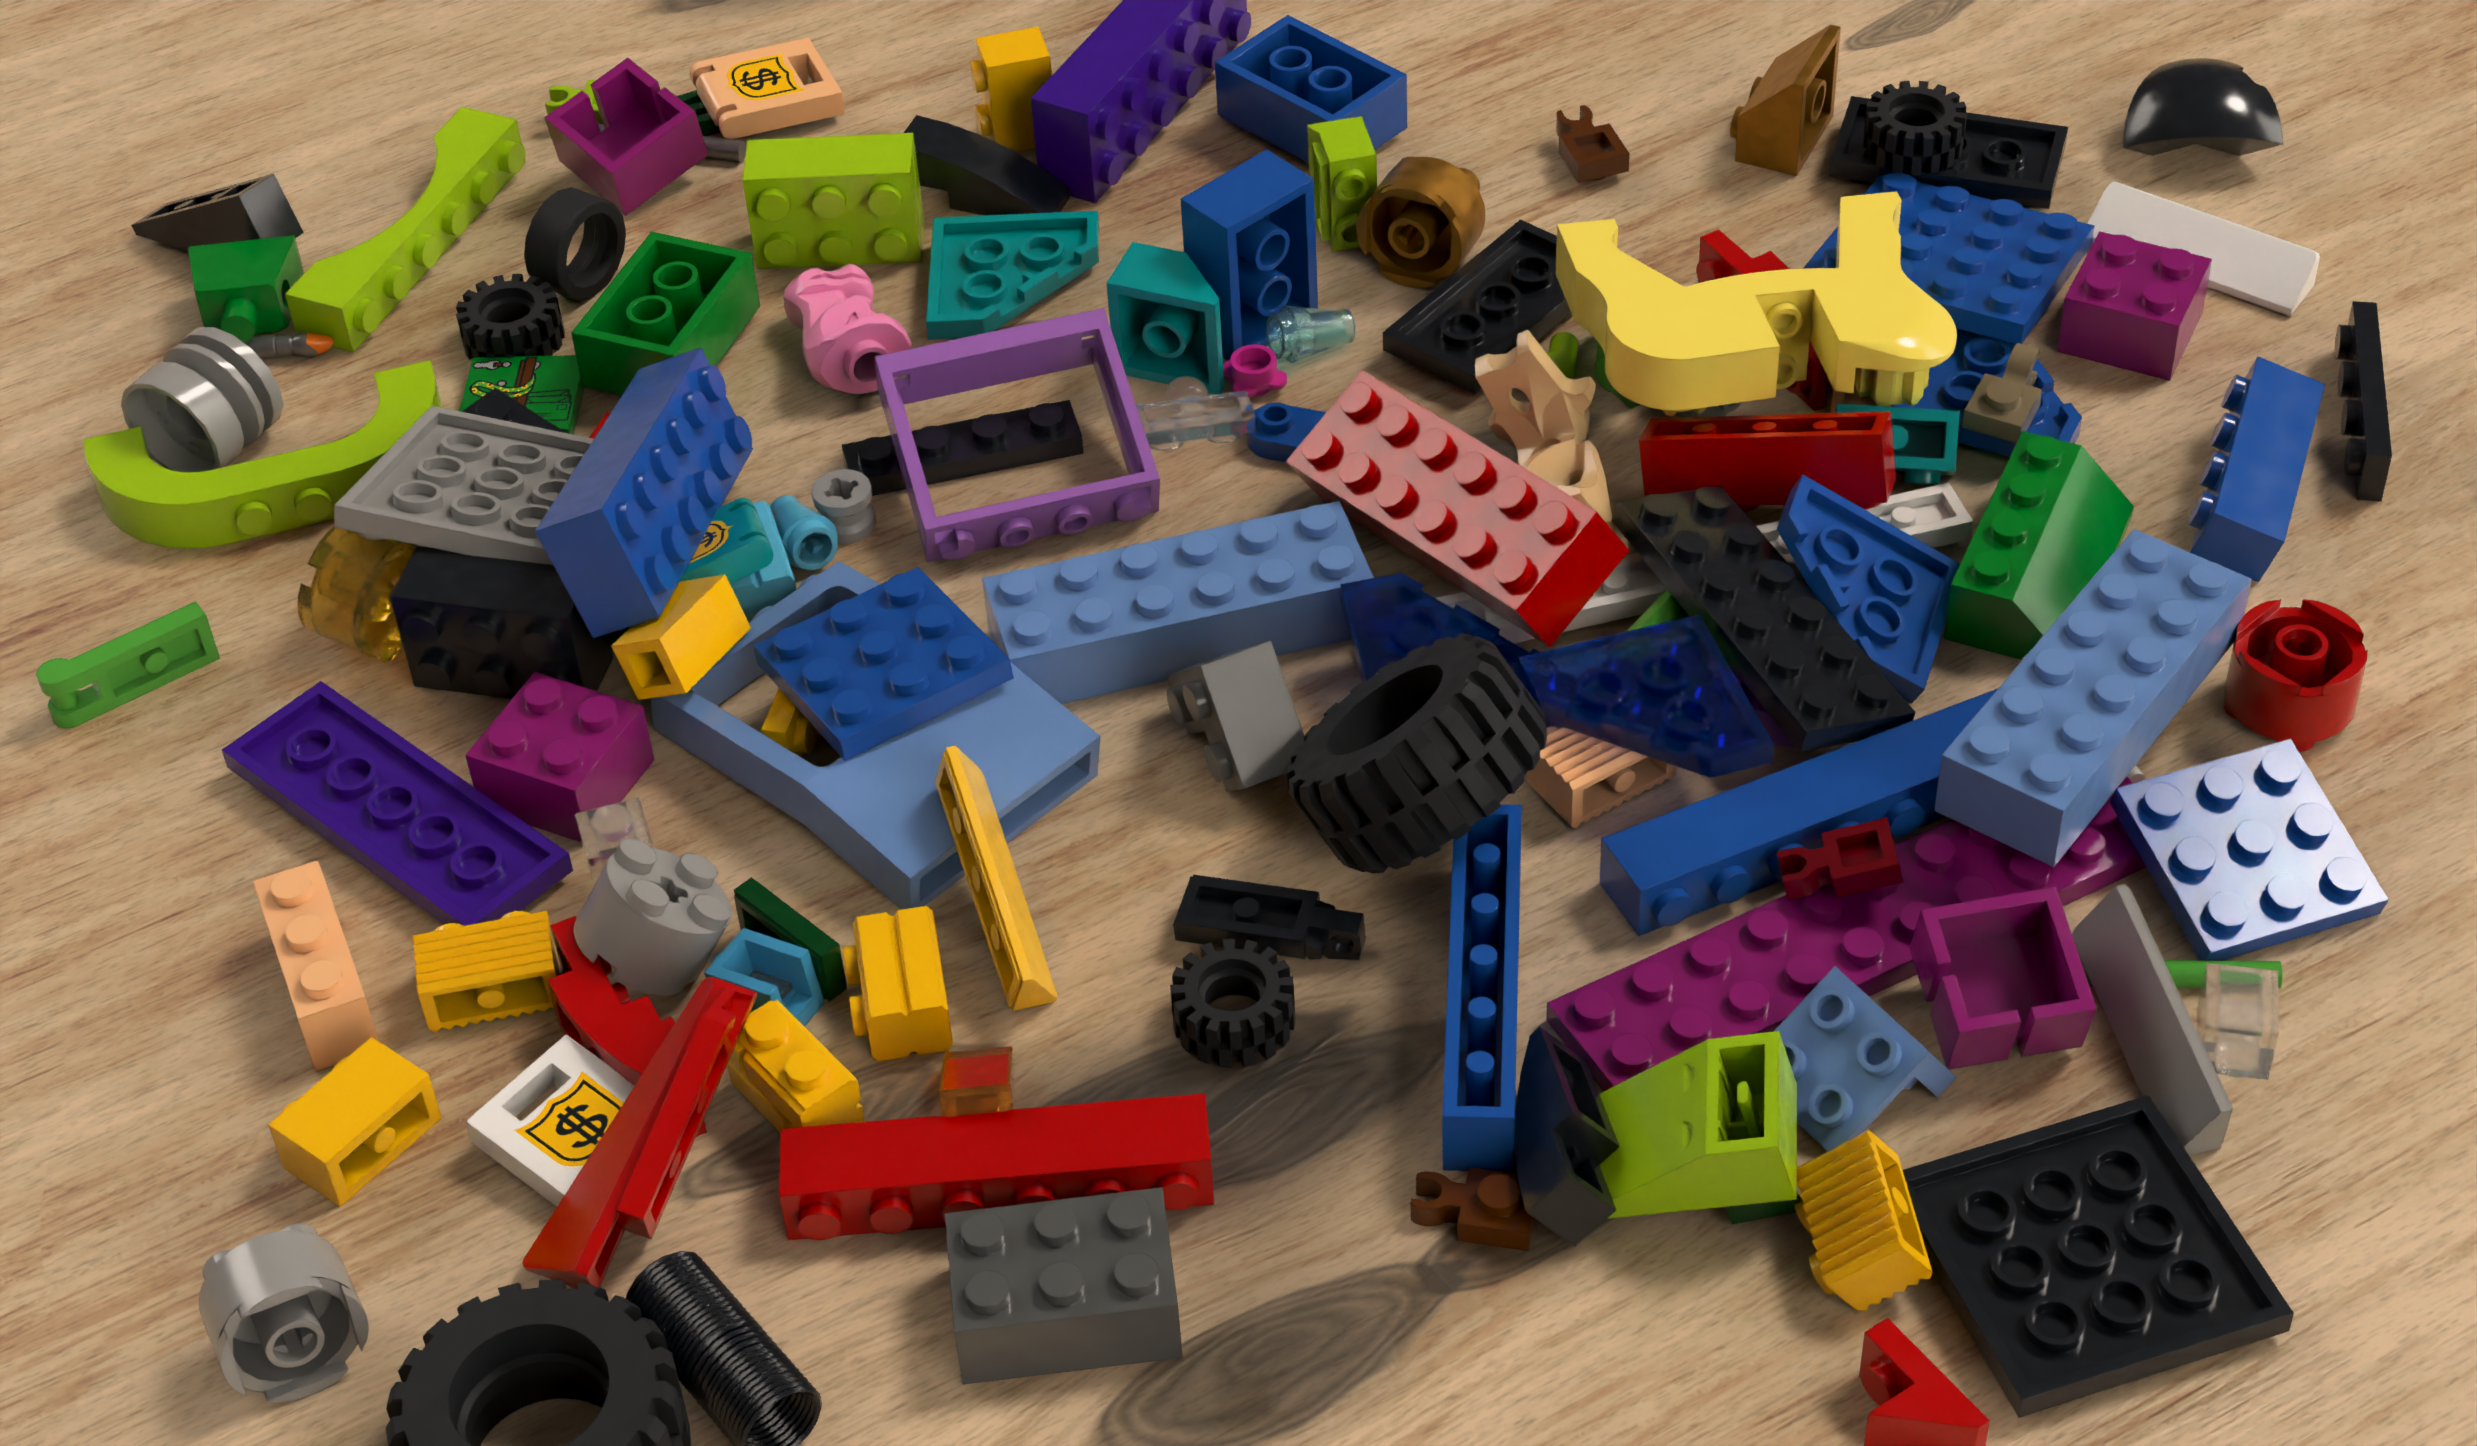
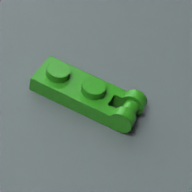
M195 601L70 660L64 658L48 660L37 669L36 676L42 693L51 697L48 702V708L54 724L61 728H73L220 659L207 616ZM92 683V686L81 691L78 690Z

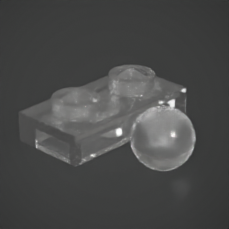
M1182 376L1171 381L1165 389L1163 401L1136 405L1149 447L1157 451L1177 449L1184 444V441L1207 439L1213 443H1228L1240 439L1242 434L1256 432L1254 409L1247 391L1209 395L1206 386L1200 380L1191 376Z

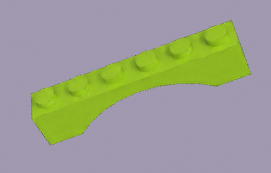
M461 106L434 135L437 150L435 170L427 189L415 205L393 225L370 240L342 253L316 261L285 293L296 334L303 331L330 336L334 340V344L331 347L354 353L366 338L378 328L379 324L395 306L407 296L424 274L437 263L438 259L453 242L465 232L482 210L494 200L495 196L512 177L522 169L526 163L525 147L521 142L517 119Z

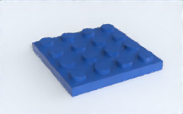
M1891 173L1886 176L1879 175L1865 192V194L1897 191L1902 200L1899 223L1901 268L1911 281L1948 311L1956 328L2014 344H2022L2092 245L2095 225L2078 222L2075 217L2069 214H2046L2023 208L2020 203L2013 200L1999 199L1994 201L1970 195L1967 190L1956 186L1937 187L1917 182L1914 177L1904 173ZM1838 226L1803 269L1836 268Z

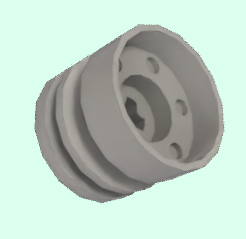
M198 327L182 339L179 345L166 353L163 362H158L149 368L124 390L121 407L129 429L142 426L153 460L162 467L173 471L202 472L226 467L241 454L243 447L256 441L263 431L270 428L280 419L283 401L280 387L270 369L249 346L234 335L218 328Z

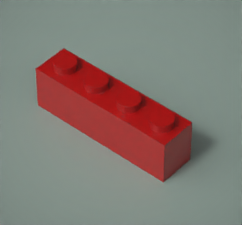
M1891 411L1651 418L1638 440L1644 497L1650 494H1667L1695 490L1706 486H1722L1743 512L1754 510L1759 505H1783L1785 507L1791 488L1803 474L1866 510L1874 508L1880 503H1887L1896 481Z

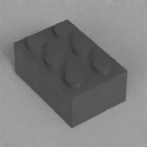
M1163 1187L945 1213L954 1334L963 1385L1183 1358L1178 1301Z

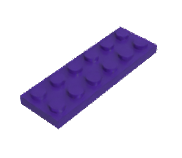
M322 681L222 749L227 768L442 924L457 923L465 926L497 920L507 913L521 911L573 871L570 855L567 851Z

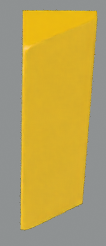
M956 745L946 747L941 758L935 784L1008 1007H1011L1012 1011L1053 1003L1057 1000V992L985 777L980 768Z

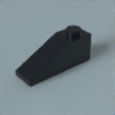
M274 174L166 203L131 225L138 236L186 251L189 250L190 246L295 235V238L304 233Z

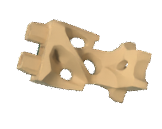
M1529 330L1518 333L1517 346L1508 353L1486 354L1476 358L1475 377L1493 407V411L1488 418V426L1498 439L1506 440L1517 449L1518 464L1597 511L1609 527L1614 530V524L1611 521L1612 512L1606 477L1601 460L1590 440L1586 441L1590 421L1588 406L1591 404L1596 383L1591 376L1576 380L1566 378ZM1512 388H1518L1523 391L1528 397L1529 402L1522 403L1512 397Z

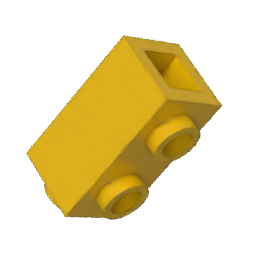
M726 574L679 581L660 617L631 626L611 647L638 700L685 694L751 629V626Z

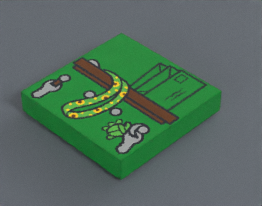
M576 355L472 358L459 409L460 412L496 387L562 431L574 435L584 392Z

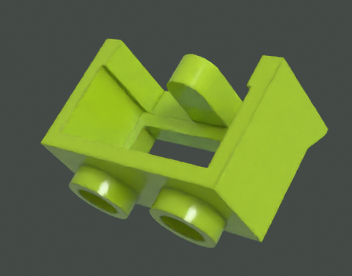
M1359 116L1308 124L1309 176L1314 179L1315 222L1322 242L1329 241L1332 252L1361 248L1356 228L1358 215L1368 198L1377 188V155L1363 118Z

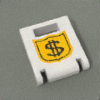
M566 1034L466 1121L469 1141L557 1207L631 1093L634 1085ZM553 1083L555 1084L557 1091L524 1120L520 1121L516 1118L520 1112Z

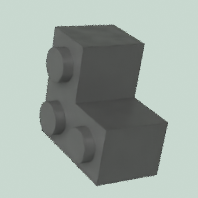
M1271 641L1239 649L1167 675L1172 688L1167 689L1166 696L1175 721L1179 725L1185 724L1188 735L1205 731L1209 741V745L1204 748L1208 768L1217 782L1223 781L1226 792L1245 789L1287 773L1294 750L1304 743V733Z

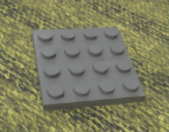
M431 406L334 505V527L358 532L361 537L371 540L392 539L416 544V546L435 548L464 555L553 565L535 530L594 439Z

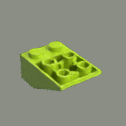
M1779 1031L1707 1039L1600 1093L1601 1100L1620 1146L1600 1164L1601 1171L1616 1207V1211L1607 1219L1797 1200V1083Z

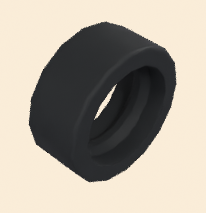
M570 187L556 191L542 203L532 218L528 229L524 250L527 273L529 276L539 277L541 284L547 281L552 286L553 292L555 291L563 296L579 301L595 296L607 286L617 271L624 253L626 228L623 214L614 203L582 190ZM584 222L583 239L579 250L571 263L566 266L567 252L572 237Z

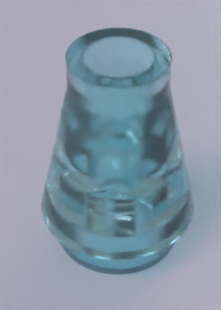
M1283 306L1279 313L1270 314L1267 319L1266 335L1268 346L1276 354V359L1285 358L1288 362L1294 363L1337 345L1351 343L1355 338L1353 315L1348 309L1327 310Z

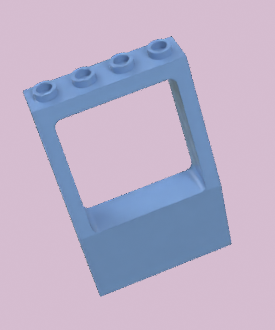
M838 561L819 575L809 576L800 584L797 590L775 605L764 607L758 611L749 622L751 629L687 693L651 698L653 729L803 823L901 910L927 905L965 876L935 784L941 758L946 747L956 745L982 771L1006 843H1009L1098 775L1101 736L1012 663L1013 679L846 761L840 757L832 764L824 767L812 765L718 707L719 704L765 673L757 663L753 648L754 644L775 635L785 627L796 625L828 610L840 601L851 599L880 585Z

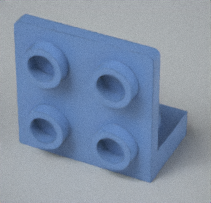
M1836 966L1831 969L1775 1030L1780 1032L1797 1083V1123L1826 1151L1863 1133L1905 1087L1909 1090L1919 1080L1938 1098L1957 1078Z

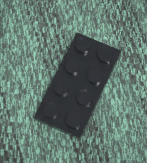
M1851 96L1831 156L1829 177L1848 179L1854 183H1874L1879 175L1886 176L1895 173L1892 172V164H1888L1884 168L1876 165V158L1870 159L1866 155V148L1863 146L1866 106L1871 99ZM1967 113L1962 155L1959 160L1954 159L1953 166L1946 169L1940 165L1939 172L1930 174L1927 168H1921V175H1911L1910 168H1903L1902 173L1914 177L1917 182L1937 187L1956 186L1967 190L1970 195L1994 201L2008 199L2020 203L2023 208L2038 207L2049 209L2066 146L2068 127Z
M1520 219L1382 332L1383 351L1472 394L1477 393L1481 386L1475 377L1476 358L1486 354L1508 353L1517 346L1518 333L1529 330L1538 341L1571 312L1556 277L1557 236Z

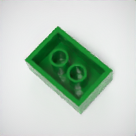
M651 231L571 332L582 386L623 395L640 368L698 348H702L709 364L716 366L760 308L752 253Z

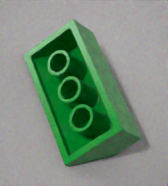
M2021 432L1951 583L1944 635L1945 640L2022 660L2120 546L2133 516L2134 505L2081 445L2057 440L2050 436Z

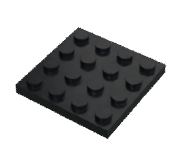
M2149 1095L1903 1170L1931 1269L2018 1418L2290 1331L2294 1315L2293 1311Z

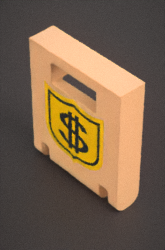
M809 37L699 61L690 68V78L696 87L697 94L714 124L719 126L720 132L726 139L741 138L844 114L843 93ZM808 76H810L813 83L807 84Z

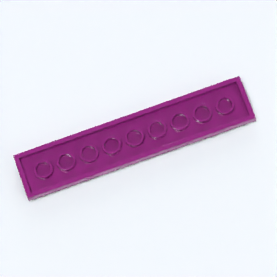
M2126 777L2119 787L2132 784L2133 782ZM2113 794L2055 867L1952 819L1895 845L1904 883L1836 898L1833 884L1823 886L1812 895L1788 901L1787 895H1784L1547 1002L1546 1021L1568 1048L1587 1061L1594 1081L1604 1092L1707 1039L1774 1032L1834 966L1868 996H1872L1917 975L1909 948L1921 909L2055 886L2062 906H2065L2146 868L2109 803Z

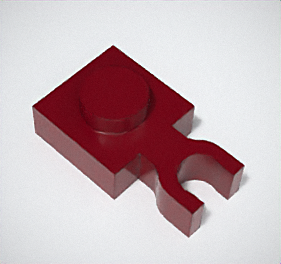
M1887 818L1823 832L1821 836L1824 847L1812 850L1796 847L1777 852L1788 901L1812 895L1819 888L1831 884L1834 886L1836 898L1904 883Z

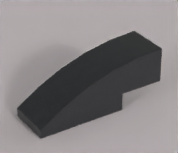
M918 115L915 116L904 131V133H913L920 186L948 191L950 209L984 216L1061 212L1071 197L1070 188L1043 168L1015 151L977 133Z
M1539 1027L1529 1036L1516 1102L1514 1146L1518 1182L1526 1212L1573 1246H1576L1616 1211L1600 1164L1620 1146L1587 1061Z

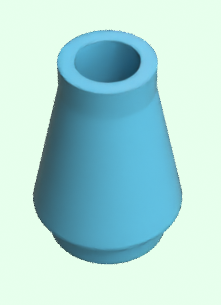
M790 495L781 496L770 505L790 565L805 570H817L826 566L834 558L838 548V533L831 520L801 504L796 497Z

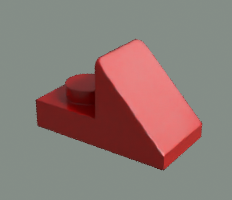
M1889 1318L1864 1332L1859 1377L1868 1395L1874 1402L1880 1405L1873 1409L1867 1417L1864 1446H1986L1990 1420Z

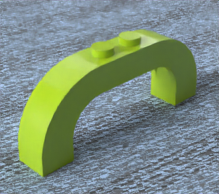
M431 360L375 372L374 377L379 393L378 408L370 421L353 434L333 442L213 470L178 472L159 466L152 460L142 426L82 439L87 464L101 505L112 523L131 537L157 546L182 549L216 547L333 520L334 505L431 406L443 408Z

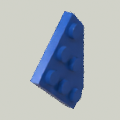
M1956 328L1955 350L1946 361L1930 368L1928 386L1924 389L1923 397L1912 407L1906 403L1891 405V407L1960 411L1958 443L2010 457L2016 443L1962 428L1964 409L1984 374L1987 373L2002 378L2010 354L2016 344ZM2037 359L2032 369L2038 372L2033 387L2042 389L2040 408L2026 432L2050 436L2057 440L2075 444L2079 437L2082 416L2072 403L2063 404L2053 390V378Z
M1802 474L1790 490L1777 531L1810 590L1900 695L1912 704L1925 690L1947 618L1950 586L1960 563Z

